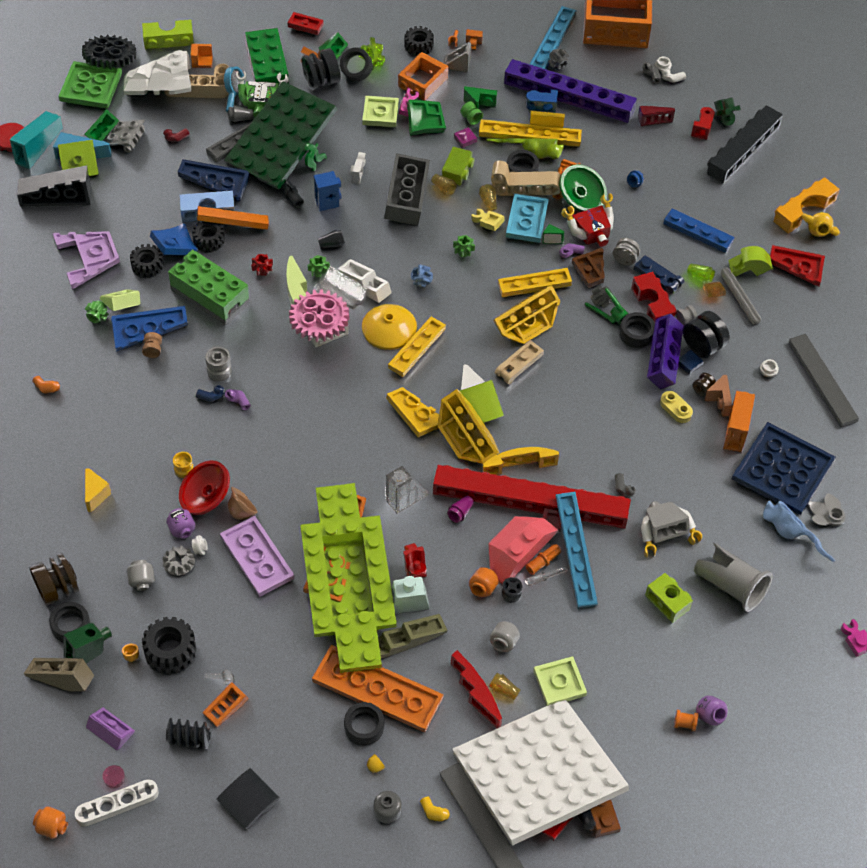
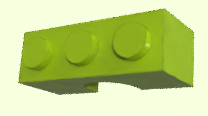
M191 19L175 21V27L167 31L160 29L159 22L142 23L145 49L191 46L194 44Z

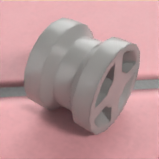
M692 305L676 311V319L683 325L697 317V312Z

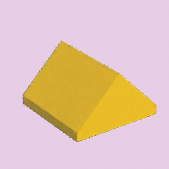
M531 111L530 124L563 128L565 114Z

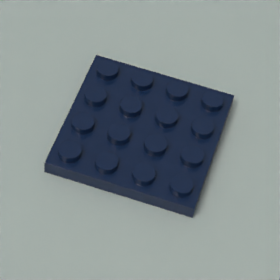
M767 422L731 479L776 503L779 501L784 502L791 511L802 515L834 463L836 456Z

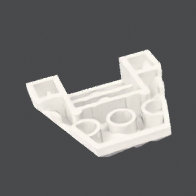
M175 51L129 71L124 76V95H145L148 91H154V95H160V90H169V94L191 92V81L188 69H191V60L187 51Z

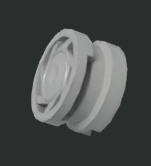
M621 238L612 254L617 262L630 266L636 262L641 249H639L640 245L633 239Z

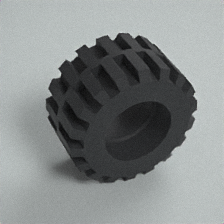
M163 617L162 621L159 619L155 620V624H150L148 630H145L143 633L142 647L146 662L148 665L150 664L153 670L157 669L158 673L161 674L166 671L167 675L171 674L172 671H175L177 674L180 673L181 668L187 669L188 663L192 664L193 657L196 656V642L191 626L188 623L185 624L184 620L180 619L177 621V617H172L171 619ZM175 640L180 642V645L171 651L159 649V646L165 641Z

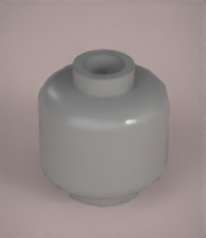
M146 560L133 561L127 568L128 584L132 588H137V591L148 590L149 586L154 583L153 566L147 563Z
M510 622L498 623L490 635V642L493 648L499 652L511 651L520 638L519 630Z

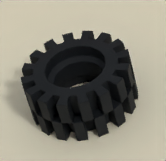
M414 26V29L411 27L409 31H406L404 47L409 54L413 52V55L416 56V54L421 52L427 54V52L430 53L433 50L434 34L430 29Z
M198 221L193 226V243L198 247V250L201 251L203 248V252H207V250L213 252L212 249L217 251L218 246L221 248L225 243L224 227L220 223L205 221L200 223ZM207 233L215 234L213 237H203Z
M142 244L141 248L137 246L135 250L131 251V268L137 276L140 274L144 278L147 275V278H150V275L154 277L156 272L159 274L163 270V255L155 245L150 247V244H147V247H144V244ZM144 259H153L150 263H141Z

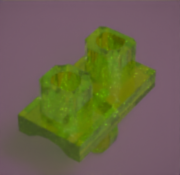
M370 37L369 44L367 46L362 45L360 48L364 49L371 57L373 70L375 66H383L385 56L381 55L383 45L375 43V38Z

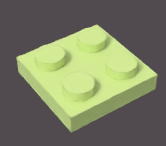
M365 96L362 125L396 127L399 98Z
M573 656L534 667L533 671L546 706L564 700L571 701L587 696L585 685Z

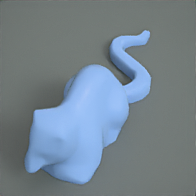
M771 501L767 502L763 511V517L774 524L777 532L782 537L794 539L801 535H806L815 544V548L821 555L827 557L832 562L836 561L822 548L820 540L805 527L803 522L784 502L779 501L776 505H773Z

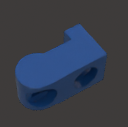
M535 90L529 91L526 95L527 109L556 113L558 90H551V93H541Z

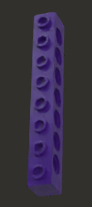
M512 59L505 70L504 84L528 92L535 90L541 93H551V90H558L557 101L629 123L636 108L637 98L521 61Z

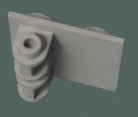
M145 120L119 121L107 136L105 142L110 143V146L123 145L126 152L133 151L135 144L138 143V140H140V137L145 132V127L142 125Z

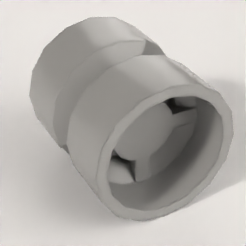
M219 346L209 349L205 356L208 376L214 381L228 379L232 372L229 351Z

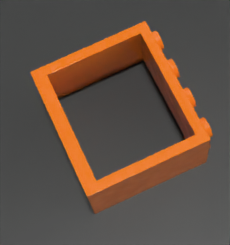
M585 0L583 44L648 48L652 26V0ZM591 6L643 9L644 19L591 15Z

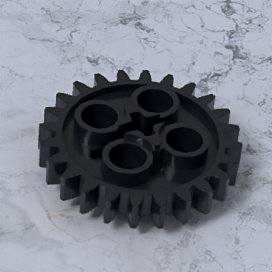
M108 34L106 37L100 35V38L94 36V40L88 39L89 42L85 41V45H82L83 60H86V63H90L91 66L96 65V68L100 66L103 69L109 67L110 70L112 67L118 69V66L124 68L125 64L130 65V62H134V59H136L135 44H132V41H128V38L122 39V36L118 38L116 35L110 37Z

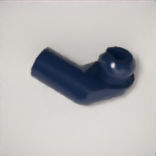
M216 385L211 392L198 389L196 398L208 402L216 401L224 396V387Z

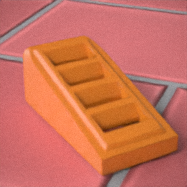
M231 682L202 713L218 728L242 707L249 698ZM234 693L238 699L235 700L230 695ZM226 699L232 703L230 707L224 702ZM220 704L226 709L224 713L218 708ZM213 710L220 715L218 719L211 713Z

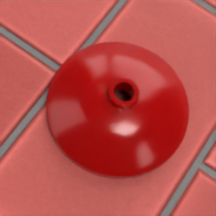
M214 460L202 462L191 469L183 479L179 489L181 507L188 510L192 515H202L215 509L223 501L229 489L230 474L228 469L222 463Z

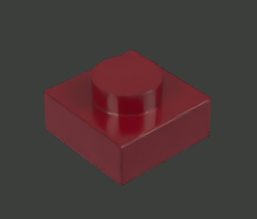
M544 508L543 518L556 527L558 532H561L558 510Z

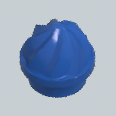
M638 170L631 171L627 176L628 185L636 188L640 187L645 179L643 178V173Z

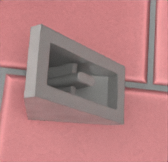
M468 42L445 55L444 64L448 65L450 70L468 72L471 61V43Z

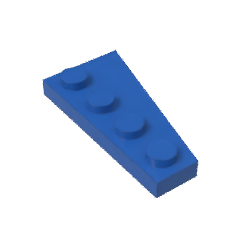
M185 306L111 316L116 352L143 342L144 335L148 332L163 335L188 325Z

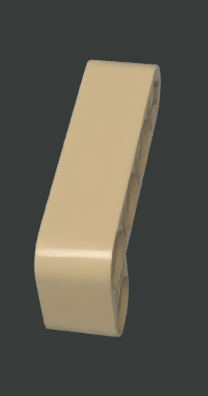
M218 64L215 66L214 75L189 74L191 92L169 94V90H164V93L169 97L225 98L229 93L224 85V74L229 66L227 64Z
M499 160L493 163L491 182L494 193L499 196H514V193L528 196L557 195L560 193L559 181L561 174L555 171L509 172L508 164Z

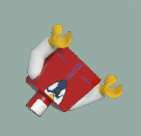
M611 193L608 194L609 201L605 200L604 194L601 196V203L605 205L604 208L601 205L574 214L573 206L567 207L569 213H567L565 208L562 210L561 214L564 218L568 219L566 222L573 236L583 240L588 245L597 242L600 247H604L608 244L609 240L607 238L613 229L614 222L613 209L610 206V202L613 200Z

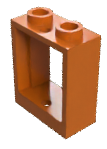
M421 52L398 74V87L405 91L409 88L410 93L413 95L419 92L418 98L425 101L448 79L449 66ZM419 69L433 76L425 85L411 78Z
M736 391L723 449L742 453L749 430L755 394Z

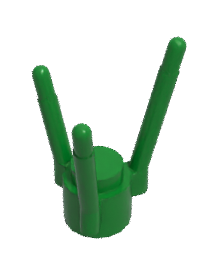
M608 288L605 291L615 304V307L610 311L611 316L585 302V306L607 318L612 324L615 322L621 324L623 318L629 314Z

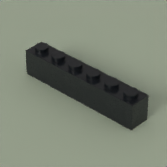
M767 105L762 110L759 109L755 117L749 119L743 129L740 128L734 138L731 137L724 148L721 147L717 155L709 159L707 174L724 184L780 127L783 114Z

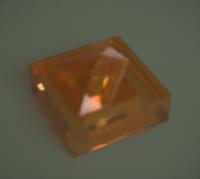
M721 282L703 284V291L708 298L726 295V289Z

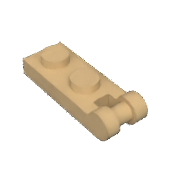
M530 340L496 368L495 374L498 377H503L504 381L510 385L517 376L543 356L544 350Z

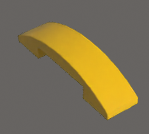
M542 447L511 449L487 460L483 464L482 472L502 475V468L533 462H537L539 468L558 465L559 452Z

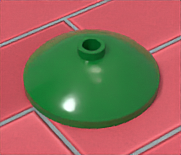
M576 164L569 166L561 174L559 181L561 194L574 209L583 212L604 205L601 203V196L604 194V198L607 200V188L603 179L595 170L585 165Z

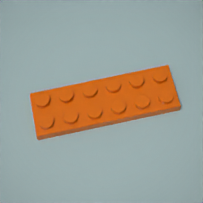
M334 645L329 647L312 677V682L358 703H372L383 714L422 732H426L444 696L442 693L383 667L340 673L337 647Z

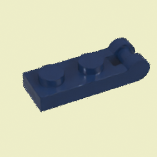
M646 255L634 265L633 270L641 275L654 272L656 278L660 279L663 290L669 294L675 293L677 287H681L685 283L683 277L680 275L676 276Z

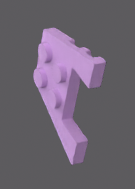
M109 231L86 232V234L69 232L68 235L53 233L57 249L76 245L84 268L67 272L71 289L78 287L120 262Z

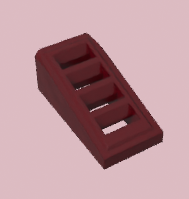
M639 106L638 120L640 126L673 122L675 108Z

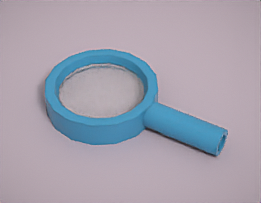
M237 66L228 67L224 74V85L229 93L226 112H228V107H233L235 95H238L239 81L236 78V72L238 71V77H244L242 70Z

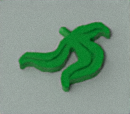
M307 143L304 150H309L305 156V165L311 167L312 171L316 170V163L314 161L320 162L323 159H327L326 153L319 154L317 149L318 143L315 145Z

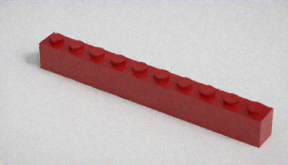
M437 465L433 482L434 495L456 499L470 496L474 502L540 514L544 513V508L558 510L556 494L575 492L581 521L626 529L631 499L623 496H612L602 492L595 493L584 489L567 488L562 485L556 486L545 482L511 478L506 475L499 476L488 472L471 471L467 468H454L449 465Z

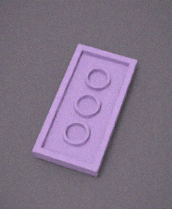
M255 516L220 533V538L259 597L295 579L293 572Z

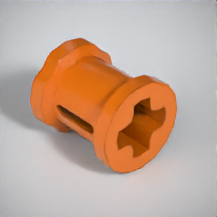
M677 709L674 728L683 727L695 732L698 713L688 714Z

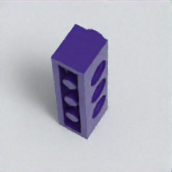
M672 314L660 317L655 321L647 378L660 390L676 384L684 325Z

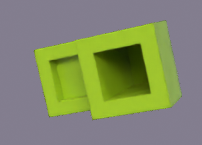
M758 246L741 248L740 255L728 260L730 270L735 277L749 270L756 276H759L773 269L770 255Z

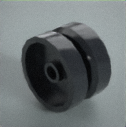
M704 311L683 326V337L686 344L701 358L710 357L729 343L730 335L726 324L712 311Z

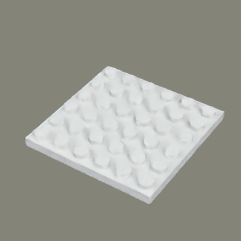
M566 700L550 704L452 749L454 757L512 846L629 791L628 783Z

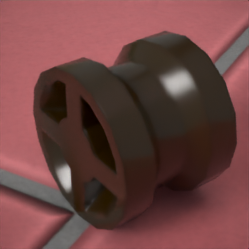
M703 372L700 374L699 379L693 382L692 386L696 393L706 396L707 390L716 380L709 373Z

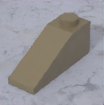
M33 658L24 672L26 677L67 691L85 692L94 677L86 662L78 658Z

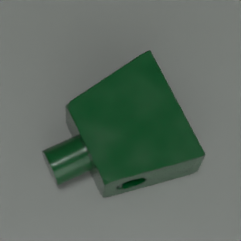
M89 623L64 634V658L83 659L86 664L103 653L104 641L112 637L110 629L105 626L98 630L94 623Z

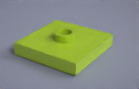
M93 140L58 145L62 170L87 165L89 176L99 175Z

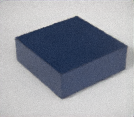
M690 350L679 358L678 364L688 374H691L701 367L704 361Z

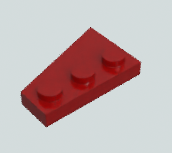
M772 245L770 252L772 265L820 287L825 260L824 255Z

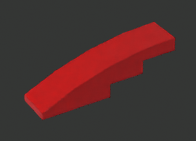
M456 650L451 655V665L460 673L459 683L469 692L468 702L496 728L501 727L502 716L487 685L468 660Z

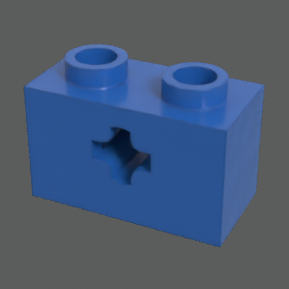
M334 171L313 175L314 199L319 212L340 207L339 200L342 199L339 189L341 188L340 178H336Z

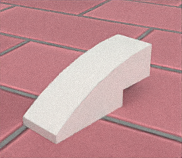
M352 259L338 268L339 273L347 281L378 303L392 293L388 281L377 277L375 270Z

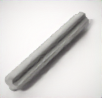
M723 268L720 274L753 325L759 324L761 317L730 268Z

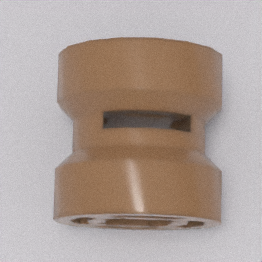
M155 332L146 333L143 339L142 354L148 358H157L161 354L162 336Z

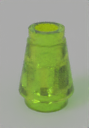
M691 263L687 269V273L704 284L711 283L715 276V270L710 266Z

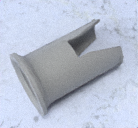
M713 543L715 546L713 559L717 563L698 559L694 568L695 574L700 575L742 602L743 610L747 612L753 610L768 592L773 574L770 571L760 572L719 546L718 543Z

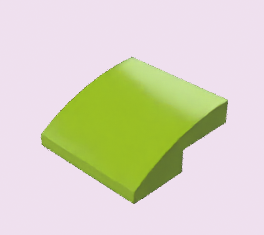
M492 380L460 390L462 395L473 406L483 423L504 416Z

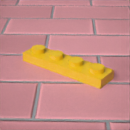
M568 268L498 279V287L502 297L538 292L550 285L554 289L572 286V279Z
M431 316L388 363V369L404 377L446 330V324Z

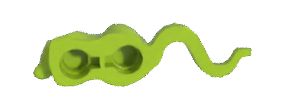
M487 139V141L497 143H521L524 150L532 152L538 159L545 157L558 159L564 145L557 144L558 139Z

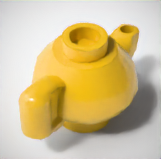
M820 212L813 216L806 213L802 215L803 220L808 223L809 232L813 236L824 237L829 233L838 236L840 234L839 229L834 226L833 219L828 213Z

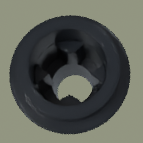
M334 230L318 238L321 249L341 247L342 244H345L341 230Z

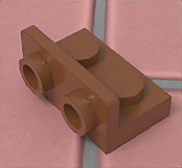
M611 799L590 809L596 825L592 830L589 829V831H593L595 838L620 832L621 827Z

